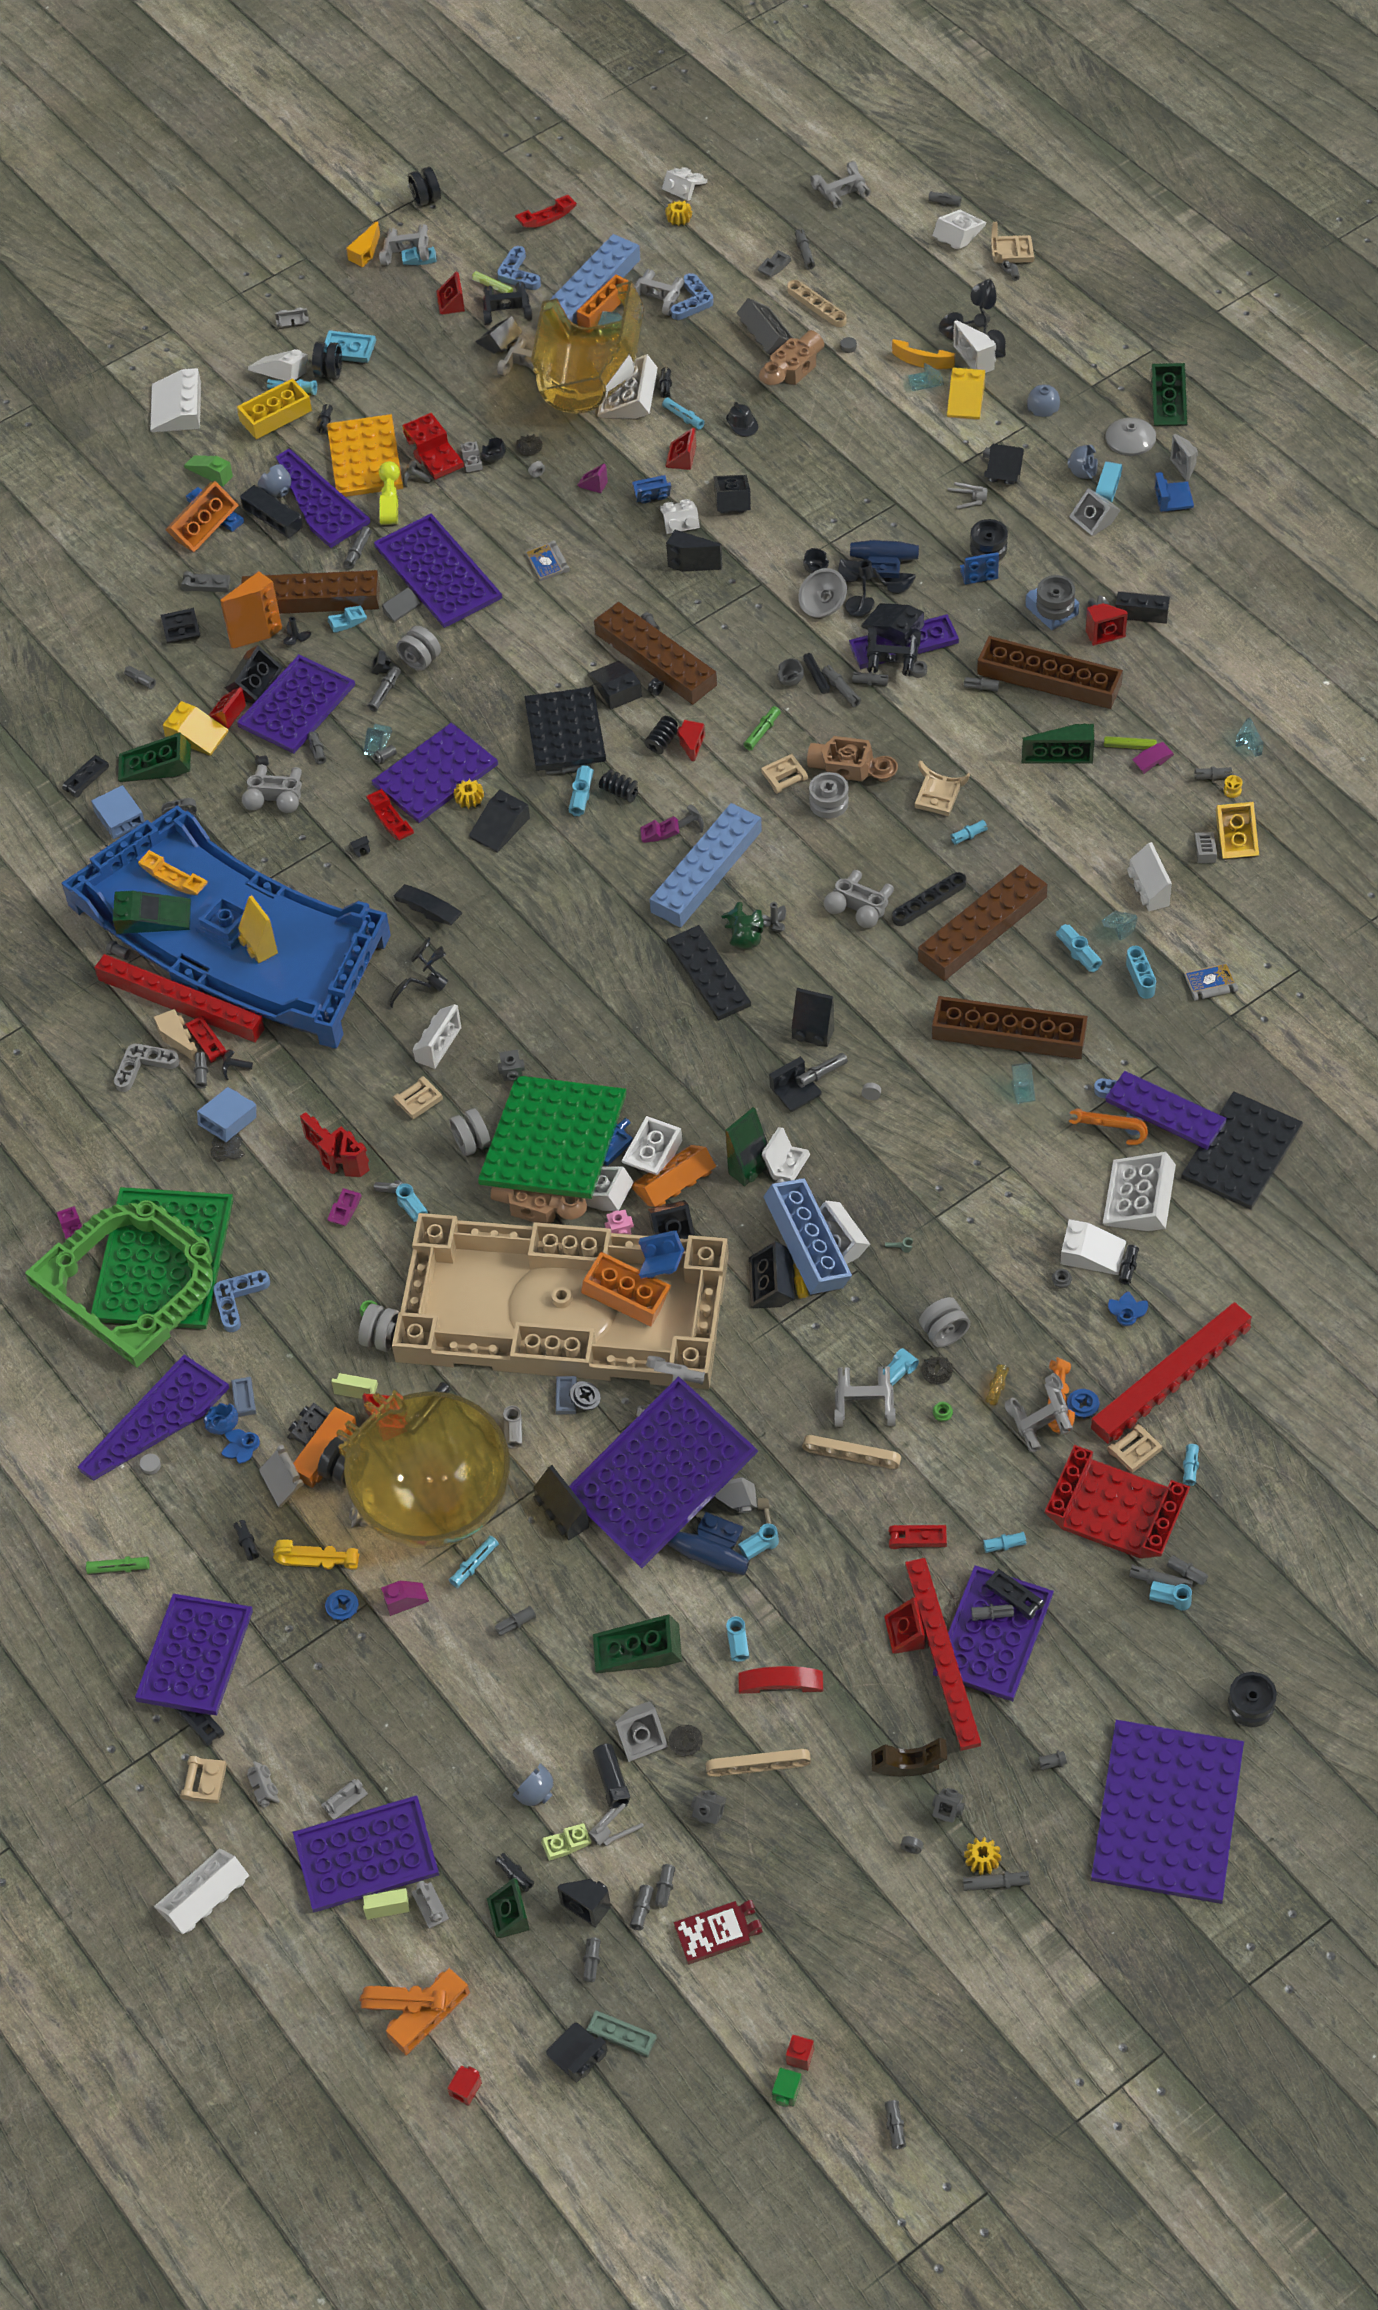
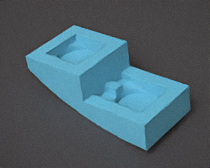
M417 247L402 251V262L406 265L437 262L436 251L434 247L428 248L429 260L422 261Z
M361 606L345 608L343 614L328 616V623L333 633L349 629L367 620V616Z

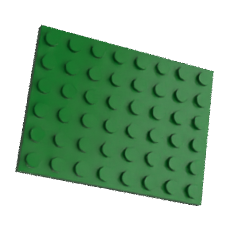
M519 1076L517 1080H514L479 1175V1185L592 1199L627 1095L626 1088Z
M120 1187L116 1204L120 1206L128 1205V1203L138 1205L145 1200L151 1201L158 1207L162 1206L165 1208L170 1216L177 1217L183 1226H189L198 1237L202 1236L208 1242L213 1258L211 1263L213 1272L211 1289L203 1303L198 1305L177 1326L180 1328L207 1329L214 1296V1286L218 1277L234 1200L233 1194ZM128 1225L110 1232L91 1314H95L100 1322L136 1324L140 1316L144 1314L154 1315L179 1293L192 1278L193 1271L188 1266L185 1253L155 1230L145 1232L133 1225Z

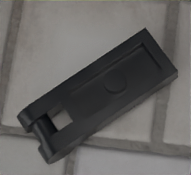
M95 754L63 783L62 789L66 792H71L72 796L78 798L86 787L109 768L108 762Z
M999 1568L985 1583V1587L1019 1610L1029 1620H1032L1036 1615L1035 1612L1045 1605L1042 1599ZM1027 1600L1031 1602L1029 1607L1024 1604Z
M175 1709L206 1747L213 1744L212 1741L217 1737L221 1738L225 1735L222 1728L209 1714ZM210 1727L212 1731L207 1734L205 1730Z

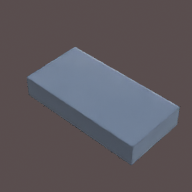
M556 1376V1415L576 1414V1405L571 1403V1397L569 1396L571 1387L577 1383L576 1376Z
M251 1377L231 1380L234 1405L238 1417L256 1414Z

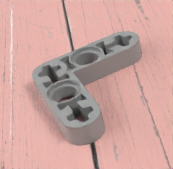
M131 1044L128 1046L114 1078L116 1089L119 1092L129 1091L141 1064L166 1069L176 1068L180 1062L177 1052L142 1044ZM151 1054L158 1055L155 1059L148 1058ZM128 1065L134 1066L130 1071L125 1070V1067Z

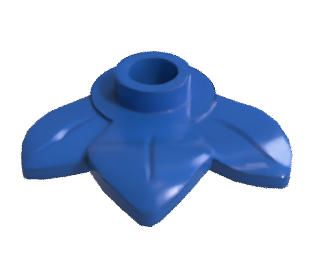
M1126 1292L1119 1301L1109 1299L1108 1308L1112 1314L1117 1316V1320L1121 1325L1131 1326L1136 1322L1137 1318L1146 1314L1148 1301L1136 1303L1132 1294Z
M241 1429L231 1430L225 1433L230 1443L221 1454L229 1459L237 1458L239 1464L245 1463L252 1457L253 1451L259 1447L260 1439L253 1432L245 1433Z

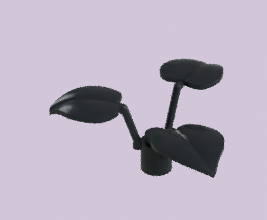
M989 278L974 286L970 294L972 303L980 306L981 313L977 314L974 320L963 322L964 318L961 313H949L940 321L939 332L948 339L954 340V321H959L965 325L975 323L979 327L984 326L983 333L986 334L990 316L983 308L987 310L992 309L997 300L996 288L992 279ZM996 329L988 331L986 335L996 344L995 358L1006 356V340L1003 333Z
M841 558L838 571L846 582H854L858 578H862L863 596H853L847 600L845 605L846 611L851 616L866 615L874 608V599L866 597V580H870L873 574L877 576L884 586H887L888 591L891 593L905 592L916 578L915 574L900 573L899 578H885L884 581L876 571V568H872V563L868 559L850 561Z
M430 937L422 943L411 959L414 962L419 957L425 964L422 971L425 972L427 968L431 971L426 978L428 983L411 977L406 978L398 985L391 996L390 1007L392 1009L394 1001L410 982L419 983L428 988L433 986L439 992L448 983L449 980L431 966L435 961L446 955L444 948L440 946L432 954L428 962L422 957V952L430 945Z

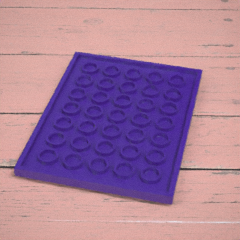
M678 1376L569 1487L585 1506L587 1515L642 1569L759 1451Z
M1116 1720L1091 1881L1222 1904L1244 1741Z

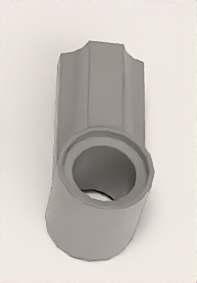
M511 1405L506 1407L503 1412L505 1447L518 1449V1447L522 1446V1415L519 1407ZM511 1416H516V1417H517V1418L514 1419V1420L508 1419V1418L511 1417Z

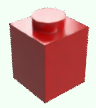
M792 2034L786 2053V2065L808 2071L814 2053V2040Z
M460 2065L447 2088L449 2096L469 2106L482 2084L479 2071L470 2066L466 2068Z

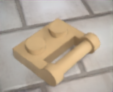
M793 754L761 768V773L771 784L776 794L799 781L808 780L806 771ZM796 772L798 773V775H795L785 781H782L780 783L778 782V780H781L791 774H794Z
M424 1076L402 1093H397L392 1097L394 1102L412 1119H415L443 1100L442 1094Z
M1139 1424L1132 1428L1133 1431L1116 1444H1111L1107 1447L1109 1454L1116 1457L1131 1473L1162 1451V1445ZM1137 1437H1141L1140 1440H1138L1127 1450H1125L1124 1452L1121 1451V1449H1123L1134 1439H1136Z
M189 1756L187 1762L189 1768L180 1798L188 1801L219 1803L227 1766L226 1761ZM197 1767L203 1768L198 1792H193Z

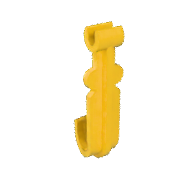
M278 1540L273 1549V1558L279 1564L304 1567H319L322 1564L323 1568L327 1570L333 1568L334 1564L344 1565L347 1569H357L360 1555L358 1549L349 1548L346 1552H336L333 1546H327L324 1551L321 1547L293 1546V1540Z

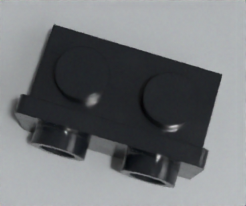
M314 1402L310 1407L306 1405L299 1414L301 1419L298 1422L294 1421L288 1428L290 1433L287 1438L291 1439L293 1437L303 1446L308 1444L329 1415V1413Z

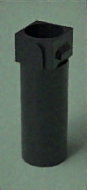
M599 1745L594 1748L593 1755L605 1789V1797L609 1808H618L623 1803L626 1807L631 1797L628 1787L625 1785L613 1745Z

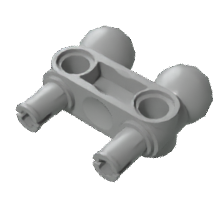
M258 765L255 775L247 779V790L242 795L243 806L248 810L255 811L262 807L264 800L276 801V805L281 812L286 814L293 813L298 808L299 799L301 798L300 790L302 783L300 777L302 770L298 767H293L290 777L266 775L267 767L265 765Z
M853 870L847 879H839L835 884V889L825 896L823 901L824 907L830 914H839L845 910V907L856 910L855 917L858 925L862 928H871L884 915L885 908L888 905V898L894 892V887L886 883L880 892L858 884L862 878V873L858 870Z

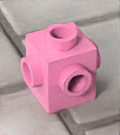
M626 1210L613 1211L607 1214V1222L604 1223L605 1228L611 1229V1233L631 1235V1228L634 1227L632 1218L627 1216Z

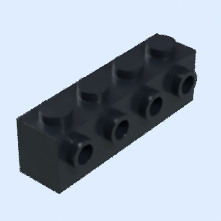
M253 485L240 495L242 508L288 539L303 528L301 515L297 511L290 509L286 504L278 501L276 497L266 493L264 489Z

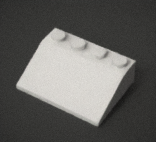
M648 354L636 358V361L633 359L635 364L634 373L626 384L611 395H608L606 399L605 396L601 397L598 410L599 418L636 419L650 414L658 367ZM622 364L606 369L602 391L606 390L605 386Z
M198 368L182 369L152 384L151 432L200 429L201 380Z
M1167 1152L1113 1160L1103 1219L1104 1226L1142 1231L1166 1229L1176 1166Z

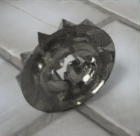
M527 434L526 437L521 436L517 440L516 445L517 451L523 455L537 454L543 447L540 437H536L534 434L532 436Z
M940 1354L937 1357L931 1355L929 1359L924 1360L921 1366V1373L923 1378L929 1383L943 1384L952 1377L953 1366L948 1361V1358H943ZM937 1364H939L940 1369L937 1372V1375H935L934 1368Z
M680 1725L673 1729L669 1736L670 1749L674 1751L675 1755L678 1754L684 1758L689 1755L693 1756L697 1751H700L703 1744L701 1732L692 1725ZM687 1734L690 1742L687 1744L686 1748H684L683 1742L680 1741H684V1738H686Z

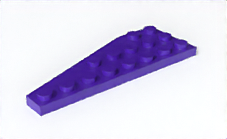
M287 449L276 456L278 465H283L290 474V489L310 530L330 548L371 523L367 515L292 450Z
M184 1354L79 1464L78 1470L95 1481L203 1417L210 1407L230 1388L229 1384Z

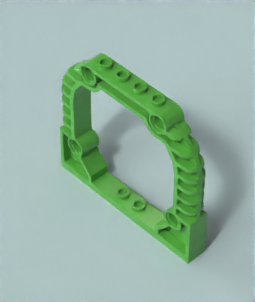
M145 1200L138 1205L134 1203L121 1206L116 1204L111 1208L100 1210L98 1214H94L88 1222H85L79 1230L77 1229L71 1237H68L66 1242L63 1244L58 1242L28 1269L25 1275L30 1285L138 1368L171 1337L169 1332L175 1329L181 1321H184L186 1316L192 1313L198 1305H201L208 1296L213 1283L211 1267L213 1258L208 1242L202 1236L198 1237L189 1226H183L177 1217L170 1216L162 1206L158 1207L153 1202ZM133 1225L145 1232L155 1230L185 1253L188 1266L193 1271L192 1278L186 1286L154 1315L144 1314L138 1318L136 1324L117 1326L111 1331L100 1322L95 1314H89L81 1303L76 1304L66 1296L68 1277H72L78 1272L77 1262L107 1234L117 1228Z

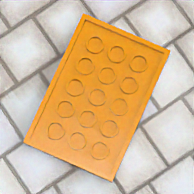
M392 414L328 423L327 429L336 489L345 497L382 492L384 481L379 477L380 466L390 461L397 464L400 469ZM401 470L399 478L394 482L396 489H403Z

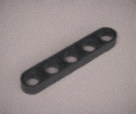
M955 872L896 908L892 913L893 923L897 926H904L966 887L965 874ZM955 879L963 880L960 884H956L953 881ZM947 888L949 891L946 893H942L939 891V889ZM926 897H933L934 900L931 901V902H928V901L925 900V898H926ZM916 905L919 906L920 909L914 911L911 910L910 907ZM902 914L905 918L900 920L896 916Z

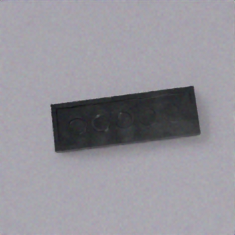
M700 925L667 939L668 946L718 1021L751 1006L750 999Z

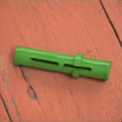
M772 706L766 716L760 719L758 726L747 740L744 741L743 745L746 749L753 750L766 731L773 727L774 721L781 714L779 708Z
M125 1556V1559L86 1562L87 1574L118 1571L131 1573L132 1570L150 1568L148 1556L138 1558Z

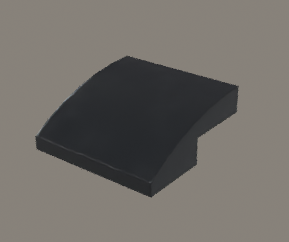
M194 608L160 615L167 643L201 636Z

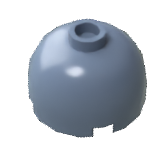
M1043 384L1034 387L1029 392L1027 408L1034 415L1048 417L1059 410L1060 397L1054 387Z
M1092 445L1077 447L1068 459V468L1080 479H1092V475L1095 476L1097 473L1098 461L1097 458L1094 459L1093 453H1096Z
M275 465L269 468L270 472L268 474H262L257 485L271 496L283 497L289 492L291 477L283 465Z
M541 1763L537 1767L540 1771L535 1769L517 1791L512 1794L513 1797L524 1805L536 1806L540 1802L545 1804L553 1795L550 1792L553 1787V1777Z

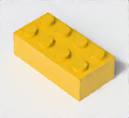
M292 378L238 405L237 411L239 421L255 439H258L311 412L312 407L310 396Z

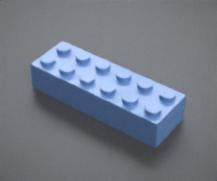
M805 1178L772 1184L763 1196L810 1295L844 1288L852 1274Z

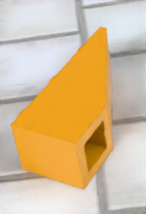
M377 221L346 248L349 261L364 267L373 259L380 237L379 223Z

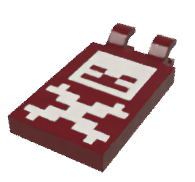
M748 1900L740 1906H737L736 1901L674 1922V1927L688 1965L750 1944L749 1937L763 1933L759 1919L747 1924L745 1916L756 1913L753 1901Z

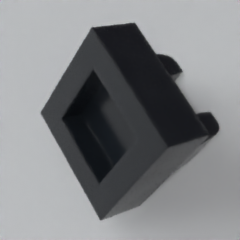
M378 651L372 660L371 673L378 675L379 672H389L391 669L389 667L391 659L386 657V652Z
M367 835L350 842L348 845L350 851L357 858L361 857V849H364L366 854L370 853Z

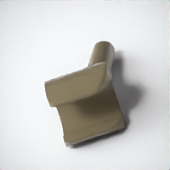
M758 1498V1510H764L766 1524H772L769 1514V1500L767 1498Z

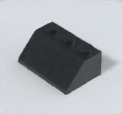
M1118 591L1116 607L1127 611V620L1167 624L1171 596Z
M257 645L245 653L224 688L231 692L241 687L245 702L254 704L277 679L283 667Z
M776 1241L749 1257L751 1308H778L795 1300L793 1258L788 1247Z
M549 1466L533 1487L535 1494L533 1499L539 1507L542 1506L545 1509L544 1513L548 1520L555 1522L558 1533L561 1536L565 1535L569 1541L589 1528L587 1510L554 1466Z

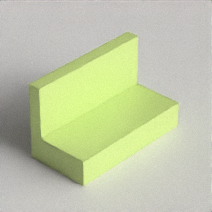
M339 1373L337 1379L332 1378L331 1381L334 1394L362 1399L364 1393L375 1394L378 1386L377 1380Z
M406 1888L363 1896V1909L367 1920L410 1912Z

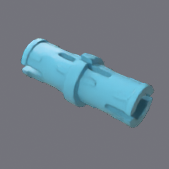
M981 820L971 826H964V829L951 834V838H953L951 840L955 845L969 838L971 840L975 835L987 831L988 828L984 827L987 825L984 820Z
M1196 1444L1186 1445V1457L1183 1461V1484L1187 1486L1196 1484V1471L1199 1468V1446Z
M1024 1532L1012 1535L1002 1534L1001 1537L983 1540L985 1553L1002 1549L1006 1551L1011 1547L1026 1545V1537Z

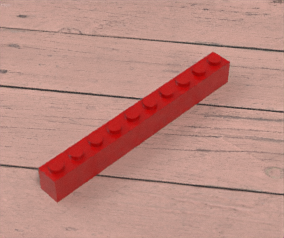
M103 954L94 967L98 980L169 1009H175V1011L194 1019L202 1016L207 1024L256 1043L265 1030L262 1016L109 955Z
M1233 1302L1095 1415L1091 1421V1429L1107 1444L1113 1440H1118L1127 1428H1132L1139 1418L1147 1416L1156 1404L1160 1405L1166 1399L1168 1394L1176 1392L1185 1380L1189 1381L1195 1372L1199 1369H1204L1213 1357L1217 1358L1225 1347L1232 1346L1241 1334L1245 1335L1251 1328L1252 1316L1236 1302Z

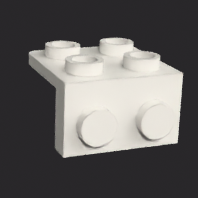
M674 168L666 172L662 189L685 200H691L694 186L707 183V179L703 178L702 174L692 173L688 168Z
M685 499L676 504L668 502L660 507V511L664 516L667 534L673 533L675 529L685 531L700 528L697 507L693 501Z
M778 1127L762 1152V1157L772 1178L775 1180L784 1179L785 1182L795 1180L810 1156L807 1149L792 1147L784 1128Z

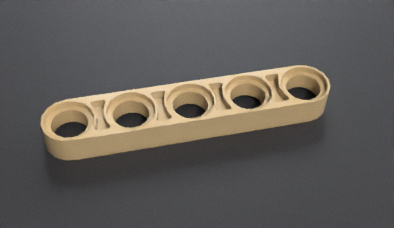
M798 280L788 282L787 291L792 297L836 327L846 325L847 316L845 312ZM808 294V295H810V296H808V297H803L802 295ZM820 302L821 304L814 305L813 303ZM825 310H831L832 312L826 313V312H824V311H825Z
M814 1435L805 1436L802 1448L809 1453L889 1469L899 1468L901 1455L894 1451Z
M807 1749L717 1758L706 1762V1772L708 1776L718 1777L797 1768L809 1765L811 1758L810 1752Z

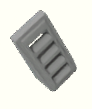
M1195 833L1198 863H1216L1217 852L1214 833Z

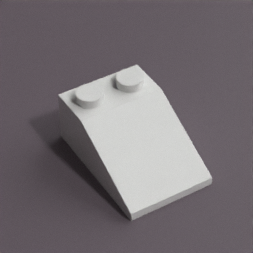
M957 210L938 218L933 236L940 242L951 244L952 248L960 249L967 246L984 228L987 222L962 210Z
M954 321V347L971 369L985 370V373L994 370V362H996L995 342L991 341L988 335L959 321Z
M292 350L266 356L250 365L248 370L284 381L292 378L296 380L307 373L308 354L302 353L300 350Z
M646 1116L623 1157L622 1163L658 1175L675 1156L682 1143L681 1128Z
M602 1167L592 1199L585 1198L587 1206L602 1211H619L633 1184V1180L624 1167Z
M1069 1219L1061 1251L1060 1264L1119 1275L1126 1241L1090 1223Z

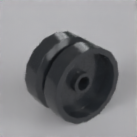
M430 166L422 168L420 173L418 171L408 173L411 194L419 207L428 204L429 200L431 202L441 200L440 186Z
M315 342L312 354L314 377L325 378L327 374L331 379H339L342 369V349L340 343L330 342L327 346L326 342Z
M985 519L975 523L970 533L971 555L974 557L998 553L999 560L1003 559L1007 554L1008 530L1006 526L995 519Z
M340 1436L335 1437L329 1442L320 1457L317 1469L318 1475L329 1481L333 1479V1483L343 1488L349 1487L357 1479L366 1459L365 1449L356 1444L351 1445L350 1441Z
M1242 1673L1234 1679L1230 1687L1227 1705L1229 1714L1236 1722L1243 1726H1262L1270 1720L1274 1713L1277 1697L1276 1687L1270 1678L1262 1673Z

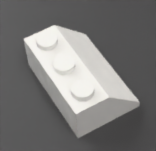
M1151 842L1130 859V866L1127 868L1129 877L1134 880L1135 890L1140 892L1141 902L1143 905H1146L1148 911L1170 905L1172 886L1170 878Z
M454 1004L442 1008L437 1015L432 1017L428 1029L423 1031L422 1038L413 1047L415 1062L434 1069L437 1067L461 1029L458 1005Z
M825 1201L819 1209L846 1264L859 1258L870 1243L840 1202Z

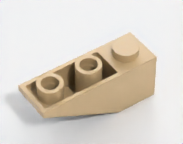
M175 1009L155 1016L156 1027L163 1042L192 1061H195L197 1049L194 1042L190 1043L189 1041L191 1036L188 1029L183 1028L185 1023L182 1016L177 1015Z

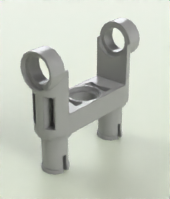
M855 161L847 163L848 177L827 184L821 175L816 174L810 177L812 187L815 190L818 189L826 200L831 201L835 208L842 206L843 201L840 197L857 190L863 198L871 194V190L865 185V179L858 172Z
M420 224L418 226V233L398 236L396 229L392 228V232L391 228L388 229L383 251L379 253L381 265L385 266L391 263L392 253L402 252L413 247H417L422 261L429 260L427 225L423 224L421 229ZM408 241L410 244L404 245L402 242Z
M647 269L643 277L637 280L632 290L626 291L624 303L627 305L635 304L641 294L664 300L662 314L670 316L671 307L680 295V289L684 285V280L681 277L680 279L676 277L672 285L654 281L652 279L655 277V272L652 269Z
M518 338L514 347L509 349L505 359L499 361L497 373L505 376L515 363L537 368V383L541 384L540 376L546 383L548 371L553 364V356L557 352L556 346L552 345L551 347V344H549L546 351L540 353L524 349L527 341L524 338L522 340Z
M647 1357L646 1366L653 1368L657 1372L674 1375L673 1381L679 1376L684 1382L689 1381L703 1385L705 1372L687 1369L688 1367L685 1365L666 1362L661 1357ZM650 1404L638 1406L636 1415L639 1416Z
M883 1366L877 1368L878 1385L851 1386L850 1368L845 1367L844 1376L843 1368H837L838 1386L835 1388V1427H843V1420H845L844 1400L885 1399L887 1426H896L894 1390L890 1384V1367L885 1366V1375H883Z
M1055 1373L1045 1378V1388L1051 1403L1027 1417L1024 1407L1015 1398H1010L1004 1403L1006 1411L1015 1420L1019 1434L1025 1438L1029 1452L1038 1451L1037 1448L1041 1449L1036 1431L1056 1419L1061 1434L1073 1430L1067 1416L1068 1407L1061 1392L1063 1384Z

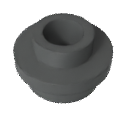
M1058 1269L1053 1273L1052 1282L1055 1286L1065 1288L1071 1284L1072 1276L1066 1269Z

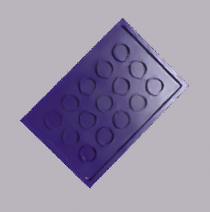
M298 654L238 720L237 725L239 728L294 754L308 739V734L315 731L353 689L355 681Z
M450 723L374 778L372 785L378 790L382 789L392 802L416 822L420 823L454 798L456 784H461L462 780L466 782L470 779L473 782L480 779L498 765V760L453 723Z
M974 1565L948 1634L964 1686L1013 1702L1054 1591L1013 1578L1042 1599L1045 1604L1040 1610L1035 1612L1036 1615L1032 1620L1024 1617L1019 1610L1013 1607L1014 1615L1012 1617L994 1618V1621L991 1619L973 1621L971 1607L990 1606V1604L993 1606L1010 1605L985 1587L986 1581L995 1572ZM1027 1600L1024 1604L1029 1607L1031 1602ZM934 1668L933 1675L938 1677L936 1668Z
M173 1593L137 1690L136 1702L217 1716L253 1613L252 1607Z
M417 1795L293 1832L313 1913L362 1899L366 1895L382 1893L439 1876Z

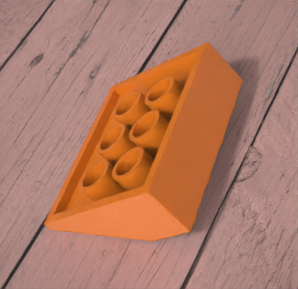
M259 571L220 600L230 646L233 649L269 639L282 629L273 581Z

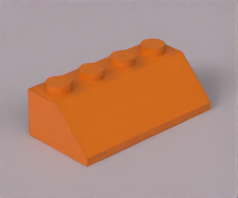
M216 481L210 482L165 530L178 543L195 552L239 505Z
M690 1145L676 1154L658 1175L648 1172L634 1181L631 1188L647 1206H662L668 1198L679 1195L683 1188L696 1184V1180L700 1177L710 1175L712 1173L711 1170L717 1166L706 1147Z
M600 1252L583 1280L581 1293L651 1327L662 1309L671 1285L655 1277L640 1278V1270Z

